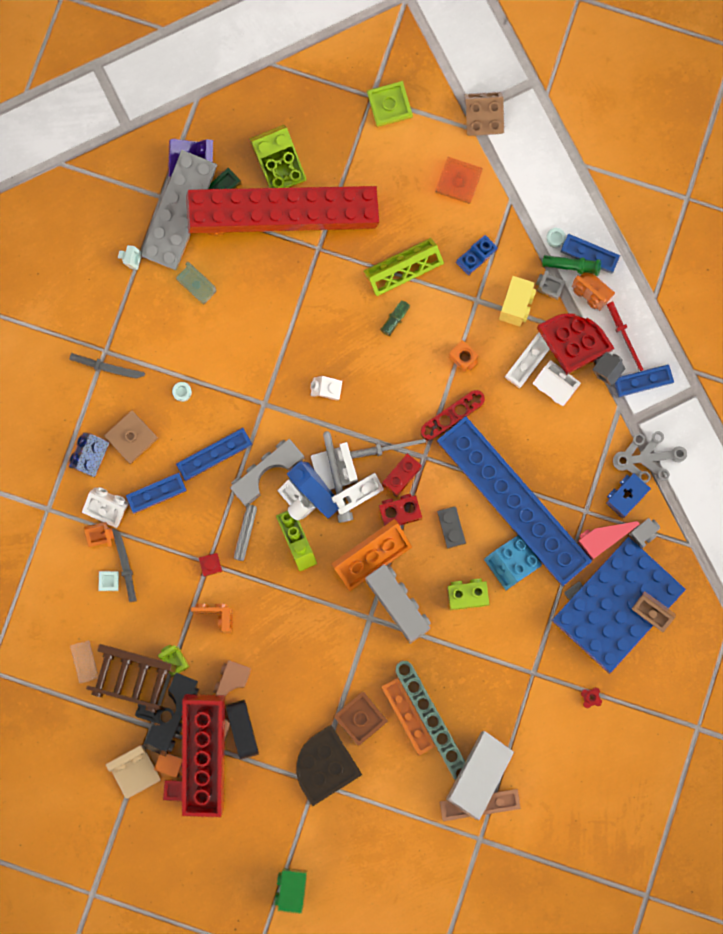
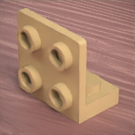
M143 745L105 764L109 772L112 771L126 799L161 780L157 771L154 770L155 767Z

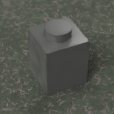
M605 352L592 370L598 379L613 386L626 368L620 356Z

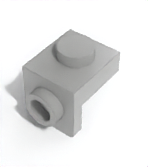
M546 270L544 275H539L536 285L539 286L537 292L558 300L566 281L549 275V271Z

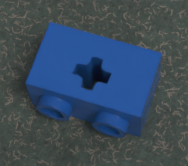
M635 473L631 477L626 475L620 482L622 486L618 491L614 488L607 496L609 500L606 504L622 519L651 489ZM629 491L631 494L625 499L623 496Z

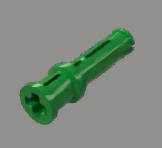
M544 255L542 266L574 270L579 274L590 273L599 276L601 260H586L584 257L570 259Z

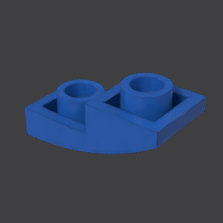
M484 235L466 253L458 258L456 263L469 276L498 247Z

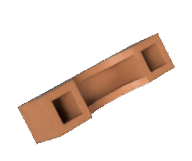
M228 660V663H224L220 674L223 676L221 682L217 681L213 693L225 695L226 697L233 689L245 687L251 668ZM225 718V740H226L227 734H228L229 729H230V726H231V725H230V722H228V720H227L226 718Z

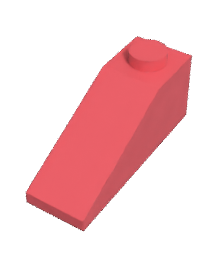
M636 521L596 528L591 532L588 529L579 536L581 539L578 541V544L588 557L593 560L636 528L639 523Z

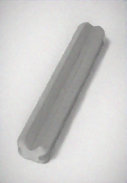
M247 505L234 554V559L243 561L245 558L257 507L254 505Z

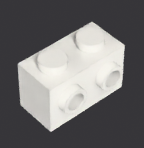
M550 360L533 384L540 391L550 396L554 402L564 406L581 382L570 374L566 375L561 367Z

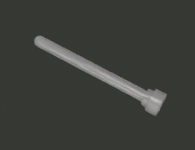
M325 431L323 433L335 491L338 494L343 491L331 434ZM350 510L337 515L339 523L354 520Z

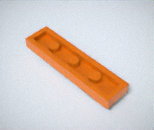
M399 678L381 686L418 756L436 747Z

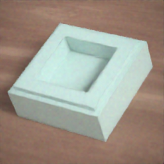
M99 571L98 591H119V572Z

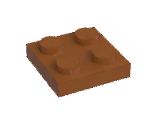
M364 691L333 716L358 747L388 722Z

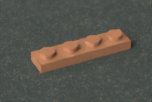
M513 789L493 793L482 815L521 809L518 790ZM448 800L439 801L443 821L471 817Z

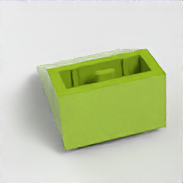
M285 125L249 139L269 188H288L307 180Z

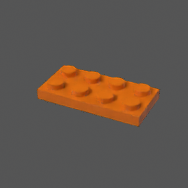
M394 519L331 563V565L350 592L363 583L368 575L384 564L387 566L411 549L412 546L398 522Z

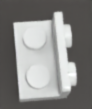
M95 487L89 492L82 513L102 522H107L108 525L117 528L129 502L125 501L121 496H114L108 493L104 488Z

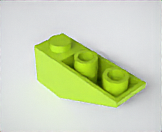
M288 511L276 515L299 571L316 565V559L299 520L292 518Z

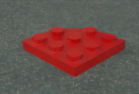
M573 313L557 315L537 326V330L566 375L601 358L605 352L610 353L615 349L598 324L589 318L585 319L575 316L576 314Z

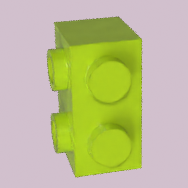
M472 579L468 584H463L462 581L451 582V586L447 587L450 610L489 606L487 581L482 582V579Z

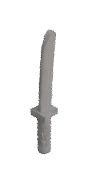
M426 439L385 447L376 444L372 448L350 451L352 459L376 454L381 456L382 451L426 443Z

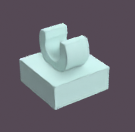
M127 245L126 251H119L118 258L122 259L123 264L129 268L138 270L142 251L135 246Z

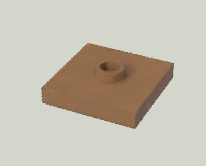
M133 410L104 435L130 464L159 439Z

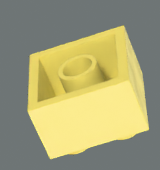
M515 276L512 277L499 317L500 321L519 327L522 321L526 322L531 308L527 305L532 304L536 289H533L534 282Z

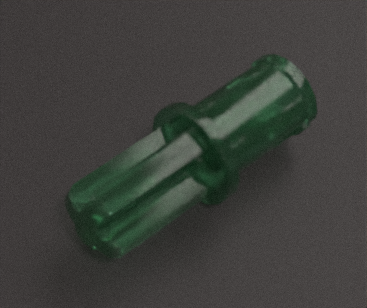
M400 301L393 313H389L388 320L380 330L390 337L396 326L402 323L401 319L410 308V305L405 301Z

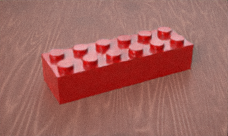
M186 694L183 698L182 816L222 817L224 811L225 695Z

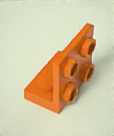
M590 273L577 275L571 286L577 296H583L591 308H597L599 311L615 295L612 289L594 274Z
M195 604V607H191V612L194 614H222V616H218V628L222 629V632L225 634H232L233 610L228 608L227 604H215V607H209L207 604Z

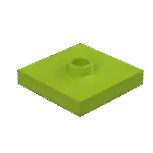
M403 81L367 90L377 127L413 118Z

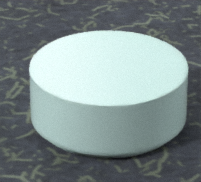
M560 228L551 229L546 237L547 243L553 248L561 247L566 239L564 231Z
M178 382L174 385L172 394L177 401L184 402L191 397L192 390L187 383Z

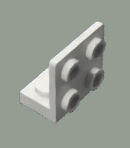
M347 442L342 443L334 451L342 486L357 483L358 479ZM327 451L311 455L316 473L330 490L335 489Z

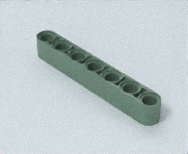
M401 661L396 666V675L401 681L448 770L456 781V771L459 768H463L465 761L412 664L408 661ZM404 664L410 668L408 675H401L399 673L401 665ZM410 682H417L419 684L417 692L412 693L409 691L408 685ZM420 699L428 701L429 706L426 710L419 709L418 701ZM430 716H435L438 719L436 727H430L427 724V719ZM440 733L446 734L448 738L444 745L437 742V736ZM451 750L457 754V759L454 762H449L446 758L447 752Z

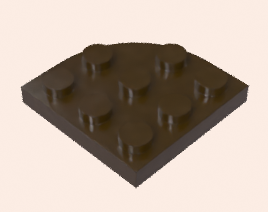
M332 725L311 737L302 747L297 759V779L312 807L362 775Z

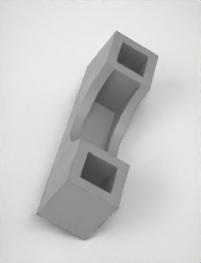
M290 439L287 441L282 440L276 445L277 449L273 453H266L261 458L262 462L257 466L255 464L250 466L246 470L247 474L242 478L239 476L231 483V490L245 507L261 496L259 481L267 470L281 467L290 471L300 461L305 459L304 455Z

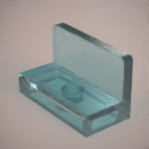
M187 261L185 264L186 268L176 277V280L204 305L217 292L216 288Z

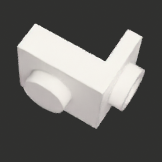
M325 376L314 377L310 386L311 396L339 400L342 381Z

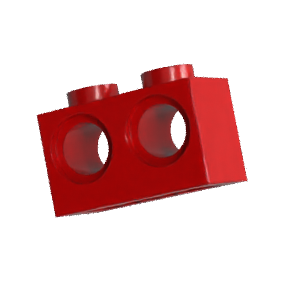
M407 453L385 478L382 486L395 497H398L421 470L422 465Z
M406 494L400 496L401 499L393 501V499L382 501V505H379L383 525H387L394 519L398 522L399 526L422 520L417 496ZM406 504H412L415 510L412 513H407L404 510ZM387 509H394L396 516L388 518L385 512Z

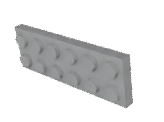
M181 150L143 248L142 257L177 270L191 233H188L187 191L208 189L218 164Z

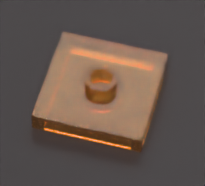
M447 157L435 192L471 204L483 168Z

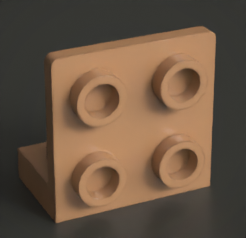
M502 93L464 94L467 135L503 134L504 102Z

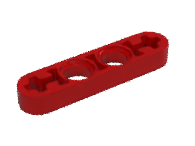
M478 390L471 391L426 422L421 428L422 438L427 441L437 438L465 416L467 417L479 409L485 401L484 394ZM473 395H475L476 397L480 396V403H472L470 405L472 409L470 410L468 404L464 401L467 400V402L469 403L472 401ZM456 406H464L466 409L465 414L458 415L455 412ZM442 416H448L450 424L443 426L440 424L439 419ZM436 421L437 426L441 430L438 431V428H436L435 430H433L432 436H430L429 434L425 435V428H433L435 426L433 422Z

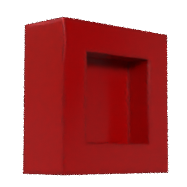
M218 553L199 558L204 577L223 572Z
M165 780L163 800L182 801V781Z

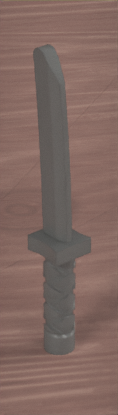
M71 353L69 358L71 361L93 367L95 371L103 370L136 379L145 376L144 372L103 363L100 359L96 361Z
M112 528L123 570L121 574L125 578L128 591V599L130 603L136 602L132 579L134 574L130 569L121 533Z

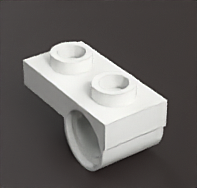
M288 479L277 490L290 505L288 512L296 520L304 519L316 508L295 486L291 479Z

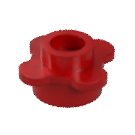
M594 687L592 690H582L581 696L583 697V706L588 709L594 705L601 706L602 700L599 696V688Z

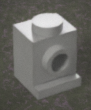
M648 518L633 530L629 536L640 548L646 546L645 541L649 543L657 537L655 533L660 529V526L655 520L651 521Z

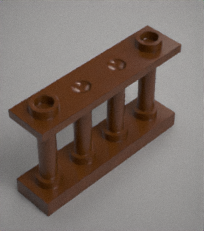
M99 644L97 651L103 653L102 657H104L96 687L88 685L86 687L87 690L92 691L91 695L103 698V694L141 704L146 706L147 711L157 713L158 710L164 711L165 707L157 705L165 676L169 672L175 673L177 665ZM114 657L121 658L120 662H122L114 692L103 690L111 660H114ZM132 662L139 663L138 667H140L132 697L121 695L129 665H132ZM150 667L157 668L158 675L150 703L141 701L139 698L147 670H150Z

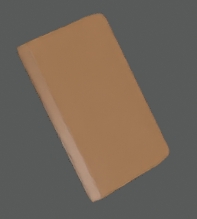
M645 591L632 607L633 611L661 632L666 630L676 616L674 612Z

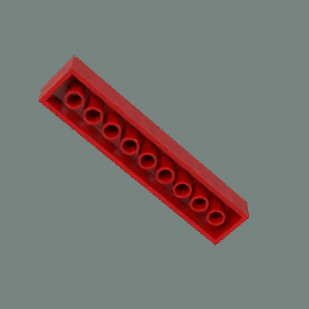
M377 186L188 190L186 195L188 233L376 229L379 224Z

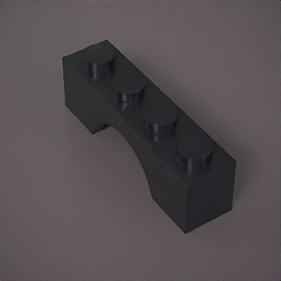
M179 673L175 674L168 689V696L174 701L176 706L175 714L164 724L152 725L144 742V748L165 757L168 751H173L176 744L174 738L176 734L180 735L182 731L183 698L186 694L198 695L200 690L197 688L198 681Z

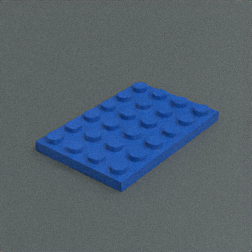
M628 537L552 621L610 674L653 627L651 623L632 610V607L643 592H647L669 609L686 589Z

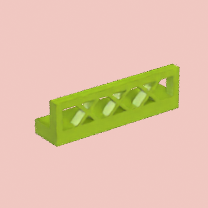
M429 238L364 270V273L370 281L375 295L379 296L444 264L437 244ZM436 254L438 260L432 263L426 262L430 255ZM419 263L418 270L410 271L412 264ZM396 272H404L400 279H393ZM381 279L387 280L385 286L377 288L375 282Z

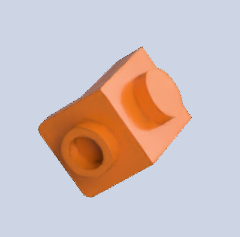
M107 522L84 527L88 547L105 543L108 544V547L112 546L111 540L114 539L112 528H108Z

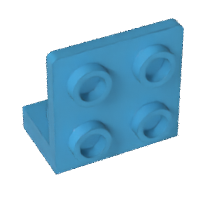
M519 536L508 541L484 559L506 591L542 566L535 554Z

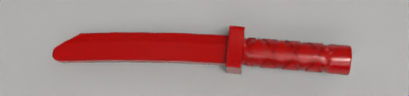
M614 302L607 303L606 305L617 327L615 329L616 333L621 331L639 371H643V367L625 331L628 328L627 325H623Z

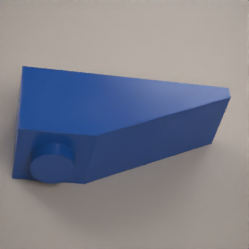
M300 461L287 473L295 486L328 519L338 511L339 508L336 502L334 503L331 499L334 494L309 462Z

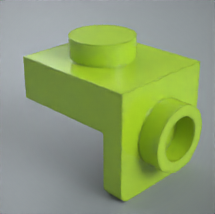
M175 645L164 647L161 650L162 653L158 654L159 659H162L164 662L177 665L175 673L169 672L171 677L189 668L180 648Z

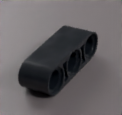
M245 700L226 704L240 760L259 755Z

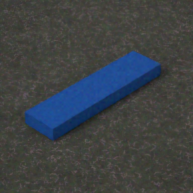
M244 428L176 463L184 480L187 481L253 444Z

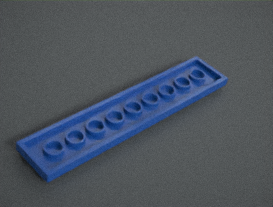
M466 416L437 440V443L526 543L562 587L592 562L582 548Z

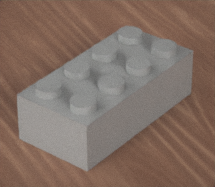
M384 564L368 575L365 581L411 644L430 630L429 625L431 622L425 614L421 615L419 613V605L414 598L409 599L406 595L408 590L404 584L396 581L397 575L392 567L389 566L387 568Z

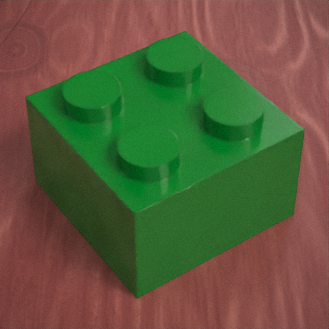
M284 868L282 872L278 873L277 885L280 886V892L276 893L274 906H278V911L302 914L307 878L306 870Z

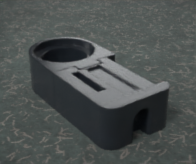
M138 704V709L135 713L136 717L158 724L165 723L161 720V714L164 711L158 710L157 713L147 711L146 706ZM165 707L164 711H169L173 717L174 711Z

